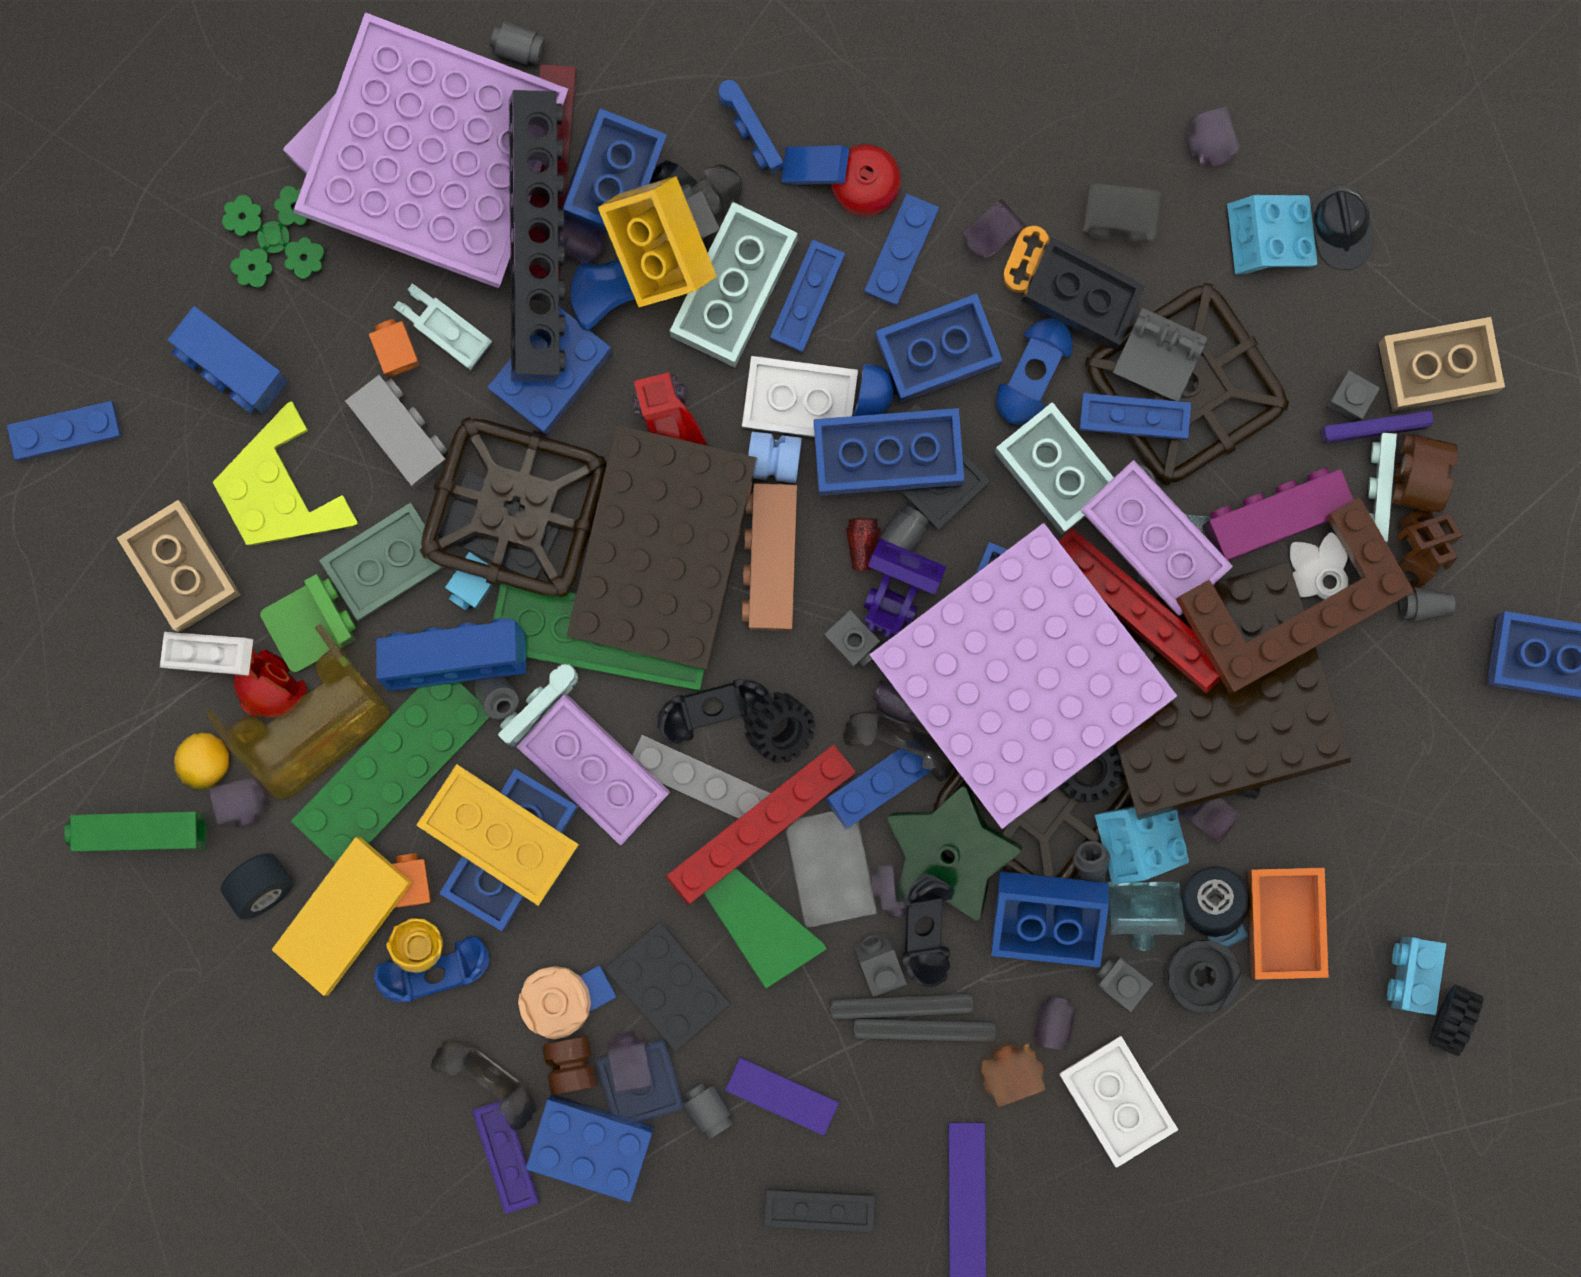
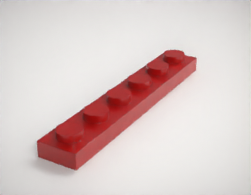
M1071 528L1058 541L1112 612L1206 694L1221 680L1196 634L1183 621L1075 529Z
M833 744L670 872L665 879L686 905L689 906L854 776L856 771Z

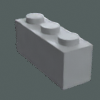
M378 375L345 400V402L410 485L416 489L444 467L446 459L443 455L448 450L435 434L430 438L425 434L421 427L426 422L413 406L407 410L399 399L404 394L391 378L385 382Z

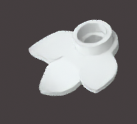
M1330 532L1327 534L1319 548L1305 542H1293L1290 545V560L1295 569L1293 577L1300 597L1305 598L1317 594L1320 598L1327 599L1348 587V577L1343 570L1348 555L1334 533ZM1328 575L1335 577L1337 581L1335 588H1325L1323 585L1324 577Z

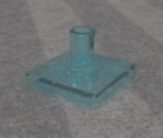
M1107 882L1109 886L1108 914L1111 934H1133L1132 947L1142 951L1150 950L1154 947V935H1184L1185 920L1179 882H1129L1112 885V882Z

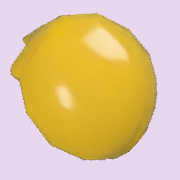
M194 733L187 737L176 750L174 757L175 773L182 784L193 790L214 788L227 773L229 768V751L223 741L210 733Z
M410 918L393 927L386 945L395 965L406 972L421 973L429 970L439 960L443 950V937L438 928L426 919Z

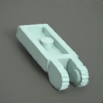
M411 284L407 290L413 298L428 306L419 317L405 303L398 301L393 308L412 322L418 331L471 371L493 342L436 297L434 299L431 298L420 288Z
M565 663L564 665L561 664L558 669H554L550 673V684L544 689L541 686L535 689L526 699L528 705L519 714L514 712L501 723L500 727L503 730L497 735L510 748H514L532 730L562 695L568 694L573 689V686H576L579 674L576 673L573 666L571 667L570 664L566 665Z

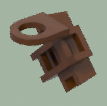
M1419 510L1398 520L1403 528V531L1397 535L1398 540L1407 539L1413 549L1398 563L1403 572H1412L1418 576L1417 580L1408 581L1411 586L1419 588L1424 586L1436 575V570L1441 565H1443L1445 570L1449 569L1458 558L1451 545L1455 544L1463 535L1450 513L1434 518L1431 512ZM1446 525L1451 534L1446 535L1441 527ZM1421 532L1424 533V535H1425V537L1427 538L1428 542L1425 541V539H1424V537L1422 536Z

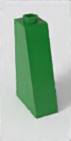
M162 812L70 815V823L65 824V843L70 845L72 852L207 850L206 813Z
M737 869L733 870L704 893L766 989L827 949L823 942Z

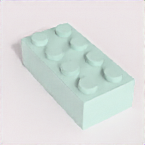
M732 202L720 230L708 251L717 277L698 290L687 294L670 329L671 337L736 368L798 241V233Z

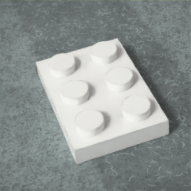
M751 356L742 429L814 438V419L852 416L858 370Z
M1122 1036L1115 1038L1058 1073L1116 1168L1178 1130Z

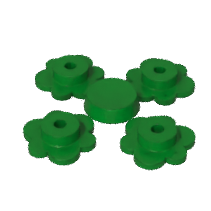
M292 186L282 188L280 191L281 199H277L274 202V208L279 212L278 219L280 222H267L262 227L261 219L258 217L261 214V207L258 204H252V200L247 195H239L234 202L225 204L224 210L227 214L222 218L224 228L229 231L235 230V233L240 237L245 236L248 231H258L257 240L261 247L254 249L252 252L249 249H242L239 253L240 258H236L231 262V271L238 276L237 281L240 285L246 286L250 283L255 288L264 286L266 275L272 272V266L267 262L268 255L266 252L277 253L285 249V254L288 257L285 260V266L288 270H294L295 275L300 279L308 278L312 271L318 272L321 270L322 263L320 260L324 256L323 247L318 243H311V240L307 237L301 238L298 243H288L289 232L284 226L291 225L294 222L298 225H303L307 221L306 217L293 213L294 209H292V206L298 200L302 188L298 190ZM242 214L246 215L245 219H240V216ZM303 256H307L305 261L301 260ZM251 266H255L253 271H250Z

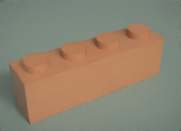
M754 484L753 493L750 492L746 514H753L752 528H745L744 550H751V564H744L743 586H750V600H743L742 621L749 622V630L792 632L797 485Z

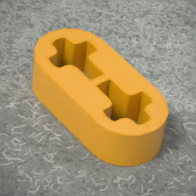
M1029 226L1018 235L1003 274L1004 284L1012 292H1025L1044 245L1049 239L1044 229L1038 226ZM1035 234L1039 236L1038 243L1043 245V247H1036L1030 258L1024 255L1027 243L1023 239H1030ZM1021 262H1025L1028 264L1025 276L1029 277V280H1022L1020 285L1013 283L1014 276L1009 274L1010 271H1017Z

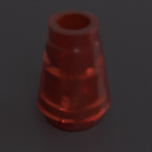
M849 518V527H845L852 569L854 570L873 569L868 567L878 544L881 528L877 527L878 519Z

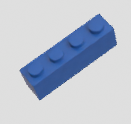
M508 618L495 619L492 623L482 625L462 623L457 628L444 630L431 627L424 629L422 633L414 634L394 632L389 634L388 637L376 639V679L388 692L526 674V633L515 620Z

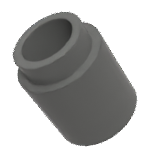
M504 21L502 27L495 26L490 46L495 48L494 55L524 65H528L529 62L537 65L544 47L545 37L539 36L536 30Z
M906 505L902 511L898 510L878 539H883L913 552L927 532L925 527L929 520L916 509Z
M506 676L475 681V695L489 717L504 719L515 712L518 707L519 698Z
M701 1083L685 1094L688 1101L682 1105L700 1133L705 1132L708 1139L713 1138L733 1124L729 1117L731 1112L714 1085L706 1088L704 1083Z

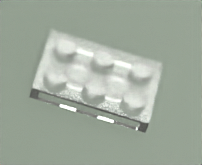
M832 811L799 818L786 829L806 928L877 913L858 822L845 830Z

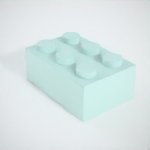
M1053 402L998 445L994 451L996 456L1061 535L1065 534L1085 517L1080 509L1114 478Z

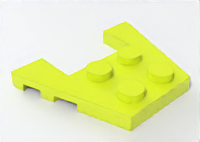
M292 401L287 403L213 481L247 546L286 540L314 533H325L342 528L347 529L359 525L343 495L309 512L276 451V448L308 431Z

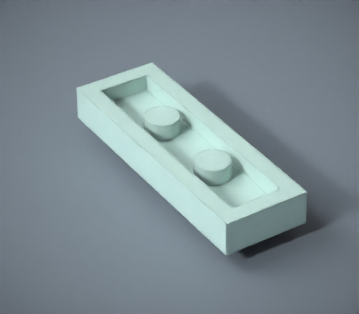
M1382 433L1379 437V442L1372 443L1371 463H1376L1377 469L1376 478L1370 477L1368 485V499H1374L1373 513L1369 514L1386 543L1388 542L1397 434Z

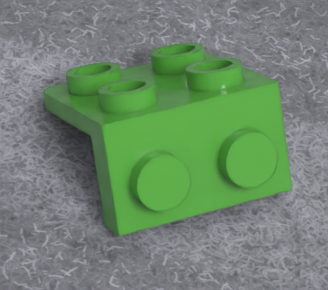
M317 574L304 580L306 584L304 587L269 605L260 613L262 621L292 672H300L356 641L351 632L356 629L352 618L347 610L340 612L334 601L339 597L336 589L329 578L323 581L322 577Z

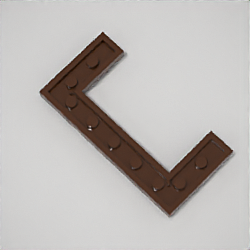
M1360 497L1328 514L1326 518L1360 575L1361 580L1247 643L1245 642L1210 580L1176 598L1178 605L1229 694L1234 693L1414 592Z

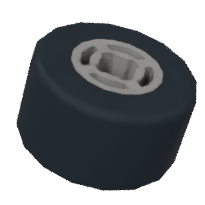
M265 853L257 855L235 868L225 878L220 890L238 918L249 919L265 913L278 904L289 893L293 883L276 856Z
M1213 866L1201 869L1191 876L1184 888L1183 908L1187 921L1195 930L1203 935L1213 937L1229 935L1241 926L1247 916L1248 893L1246 885L1236 873L1227 868Z

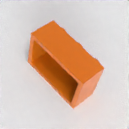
M1325 868L1247 870L1250 979L1329 978Z

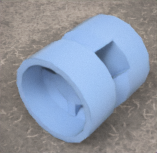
M752 431L748 455L758 458L753 479L766 480L770 475H773L776 482L796 484L802 438L782 435L779 440H774L772 434Z

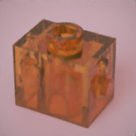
M1013 1044L1001 1047L993 1051L994 1057L981 1061L983 1066L981 1073L985 1076V1082L983 1083L985 1090L990 1095L993 1094L998 1107L1046 1090L1041 1078L1042 1072H1045L1041 1061L1038 1062L1036 1060V1052L1030 1048L1029 1044L1016 1049Z

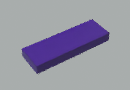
M1432 411L1324 426L1320 433L1322 443L1328 444L1377 437L1382 433L1397 434L1425 430L1432 426L1434 422Z
M742 1057L739 1058L725 1091L823 1136L839 1104L838 1101Z
M508 1099L472 1109L504 1213L507 1214L540 1203L531 1172L526 1170L528 1162Z

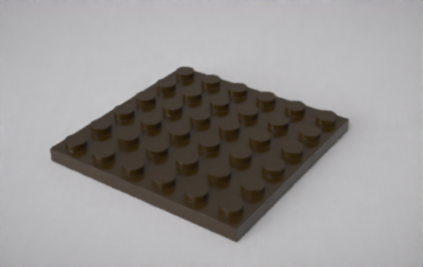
M1289 562L1221 580L1213 584L1246 643L1304 611ZM1161 597L1156 598L1161 604H1163L1168 610H1170L1175 616H1177L1181 621H1183L1188 627L1192 629L1184 613L1178 616L1165 603V601ZM1118 618L1177 695V698L1116 743L1138 820L1351 763V756L1316 647L1232 694H1229L1222 680L1206 694Z

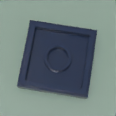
M665 1039L595 1060L611 1114L620 1115L640 1123L685 1109L682 1105L684 1104Z

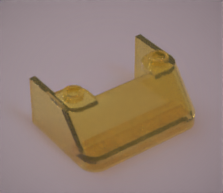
M321 623L315 629L330 649L316 664V673L322 680V683L304 696L289 713L277 717L267 726L257 717H246L230 728L212 709L205 713L226 746L274 797L279 799L289 798L296 794L378 730L389 717V709L382 698Z

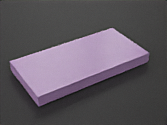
M1134 460L1080 509L1085 517L1178 616L1183 612L1176 601L1177 597L1208 580L1215 584L1233 567Z
M566 693L562 695L516 746L619 845H622L671 793Z

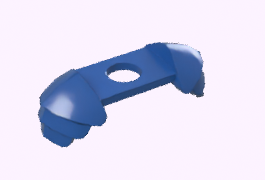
M1057 319L1039 320L1027 329L1024 337L1030 341L1008 385L1001 383L998 387L996 398L997 410L1009 424L1024 425L1046 407L1041 398L1062 356L1069 358L1072 354V335L1067 326ZM1036 359L1044 363L1046 373L1043 378L1032 380L1026 375L1025 365L1030 360Z
M477 936L466 937L464 941L455 942V953L441 956L437 963L430 968H442L445 971L444 978L438 983L431 984L425 981V975L429 970L421 973L406 972L390 960H386L383 964L379 963L376 966L374 981L384 998L393 1002H411L413 999L461 985L471 984L480 978L488 968L490 962L489 952Z

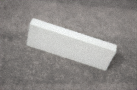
M164 632L160 668L249 675L253 639Z

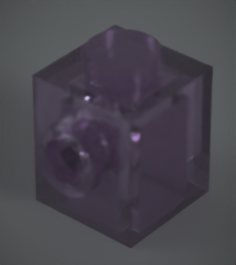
M1227 107L1192 116L1188 123L1192 134L1187 136L1192 155H1198L1201 164L1211 161L1212 166L1232 160L1231 155L1236 153L1239 145Z
M251 777L208 789L217 824L220 825L235 822V826L238 828L256 823V816L264 814L262 805L268 804L263 784H256V780Z

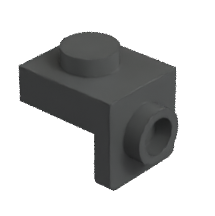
M887 933L868 936L862 942L853 946L873 997L907 985Z

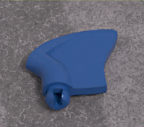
M619 259L600 265L582 262L572 280V309L577 322L584 330H589L595 326L613 308L635 299Z

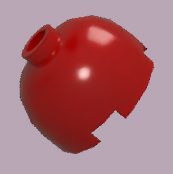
M872 144L856 145L849 148L845 184H831V192L837 202L848 213L859 217L876 216L888 209L896 201L901 188V173L894 157L884 148Z
M252 648L249 675H233V686L235 694L240 700V707L251 716L260 715L267 718L283 716L295 708L307 692L304 680H300L297 683L288 673L291 670L286 662L279 656L264 649L260 654H255Z

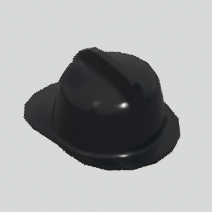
M1335 185L1324 189L1316 197L1312 206V221L1320 256L1329 266L1338 270L1357 268L1369 258L1373 249V231L1369 208L1365 198L1357 190L1348 186Z

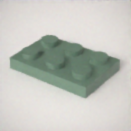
M411 502L319 560L358 622L445 568L431 562L429 559H424L420 553L425 524Z

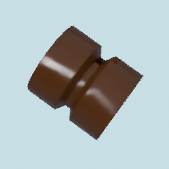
M588 1036L542 1044L545 1064L552 1067V1071L547 1075L551 1095L597 1086L594 1066L587 1064V1059L591 1056Z

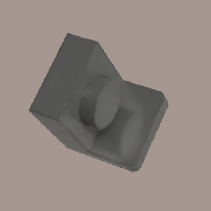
M1117 957L1115 961L1108 958L1096 974L1100 978L1096 985L1129 1012H1132L1153 985L1151 981L1130 966L1122 957Z

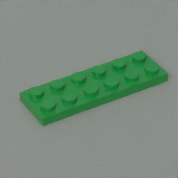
M500 584L493 620L508 618L515 620L526 633V658L562 665L566 663V665L570 664L571 667L701 691L705 669L568 637L567 632L577 593L568 592V595L559 599L558 596H542Z
M460 682L419 687L291 822L336 864L355 837H361L370 845L491 717L486 714L479 700Z

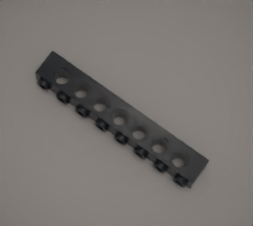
M513 90L508 100L511 382L554 383L559 377L560 372L565 371L566 364L565 350H559V336H564L565 316L559 315V301L564 300L565 283L564 279H559L558 266H563L564 244H558V230H563L564 211L558 208V195L563 194L564 180L563 174L557 173V160H562L563 140L562 138H557V125L562 124L563 107L562 103H556V91ZM532 124L539 125L543 128L545 136L539 138L532 136L528 131V126ZM532 159L541 161L545 166V171L541 173L532 171L528 161ZM532 194L540 195L545 200L546 206L543 208L532 206L528 196ZM533 229L542 231L546 237V242L535 243L529 237V231ZM529 266H542L546 271L547 277L543 279L533 277L529 271ZM532 300L542 301L546 305L547 313L541 315L534 313L530 308L529 302ZM534 335L543 337L547 342V349H535L530 343V337Z

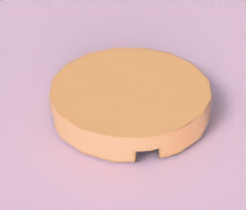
M559 966L542 968L529 976L523 984L524 986L518 1000L520 1015L527 1027L534 1033L553 1040L568 1037L582 1028L589 1017L591 1006L589 989L582 978L569 968Z

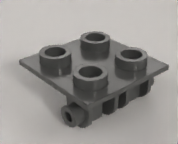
M1142 308L1113 373L1166 398L1179 402L1208 337Z

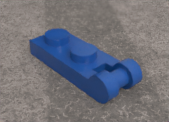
M733 80L723 81L718 91L720 103L726 108H732L737 118L733 120V123L742 139L749 137L755 149L751 151V154L761 170L766 167L771 175L782 170L783 160L741 88Z

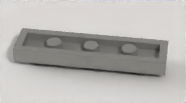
M641 735L632 755L660 783L738 819L771 794L644 735Z

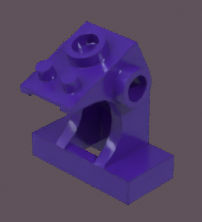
M880 539L868 567L884 573V577L878 590L871 587L863 607L869 609L865 619L869 623L867 628L872 631H881L888 638H892L893 634L899 633L902 625L908 626L918 607L913 605L912 601L918 588L935 595L947 566ZM891 577L911 585L907 597L887 589Z

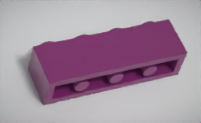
M1328 467L1307 475L1309 481L1297 486L1296 481L1292 480L1276 487L1277 494L1264 498L1263 493H1259L1242 500L1244 507L1234 511L1231 510L1230 505L1210 513L1212 519L1202 526L1208 540L1230 561L1329 522L1326 516L1352 502L1353 497L1342 470L1339 469L1330 473Z

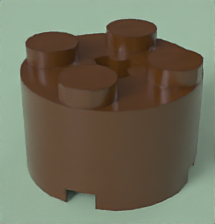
M1405 433L1400 448V454L1403 455L1402 462H1395L1394 487L1391 503L1432 513H1440V511L1445 509L1454 478H1451L1452 466L1456 467L1457 444Z

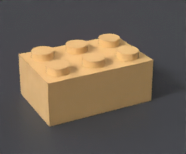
M1491 317L1388 335L1378 342L1392 412L1495 394L1505 388Z
M180 500L175 501L117 537L172 629L179 633L241 595L187 506Z

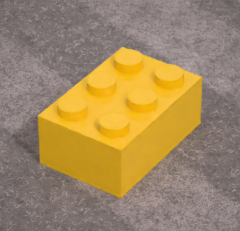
M677 176L620 193L598 206L638 307L694 292L717 277Z

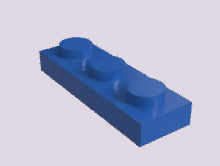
M906 193L866 285L865 294L897 307L939 211V207Z
M812 239L772 331L771 340L801 353L804 352L843 262L844 252Z
M1083 393L1079 431L1187 440L1189 436L1191 403Z
M113 401L7 425L13 456L16 461L122 437Z
M913 739L829 796L825 801L846 830L935 768L917 741Z

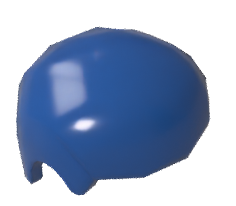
M872 364L863 365L862 382L854 416L883 414L888 410L893 401L894 386L890 374L883 367Z

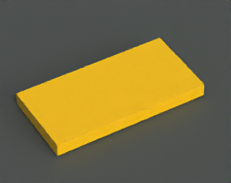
M457 764L416 825L538 906L579 846V844Z
M355 837L272 948V951L323 996H327L332 992L413 882L364 839Z

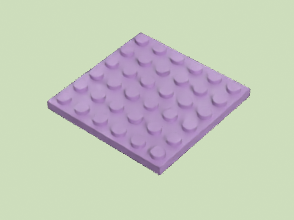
M365 13L293 213L499 288L510 259L508 100L513 90L556 91V103H562L563 106L568 88ZM532 124L528 126V131L532 136L538 138L545 136L543 128L539 125ZM537 159L529 160L528 165L530 169L539 173L543 163Z
M1044 523L869 654L1001 829H1004L1177 698L1176 693Z

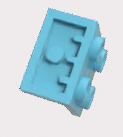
M1252 195L1227 204L1235 274H1249L1268 267H1313L1317 265L1309 196Z
M1134 806L1095 814L1102 845L1110 855L1108 870L1112 885L1147 880L1189 863L1187 847L1184 842L1177 810L1141 820L1137 819Z
M1401 937V942L1395 943L1392 964L1397 965L1395 979L1389 980L1387 988V1000L1392 1001L1391 1008L1436 1015L1446 943L1421 940L1415 937Z

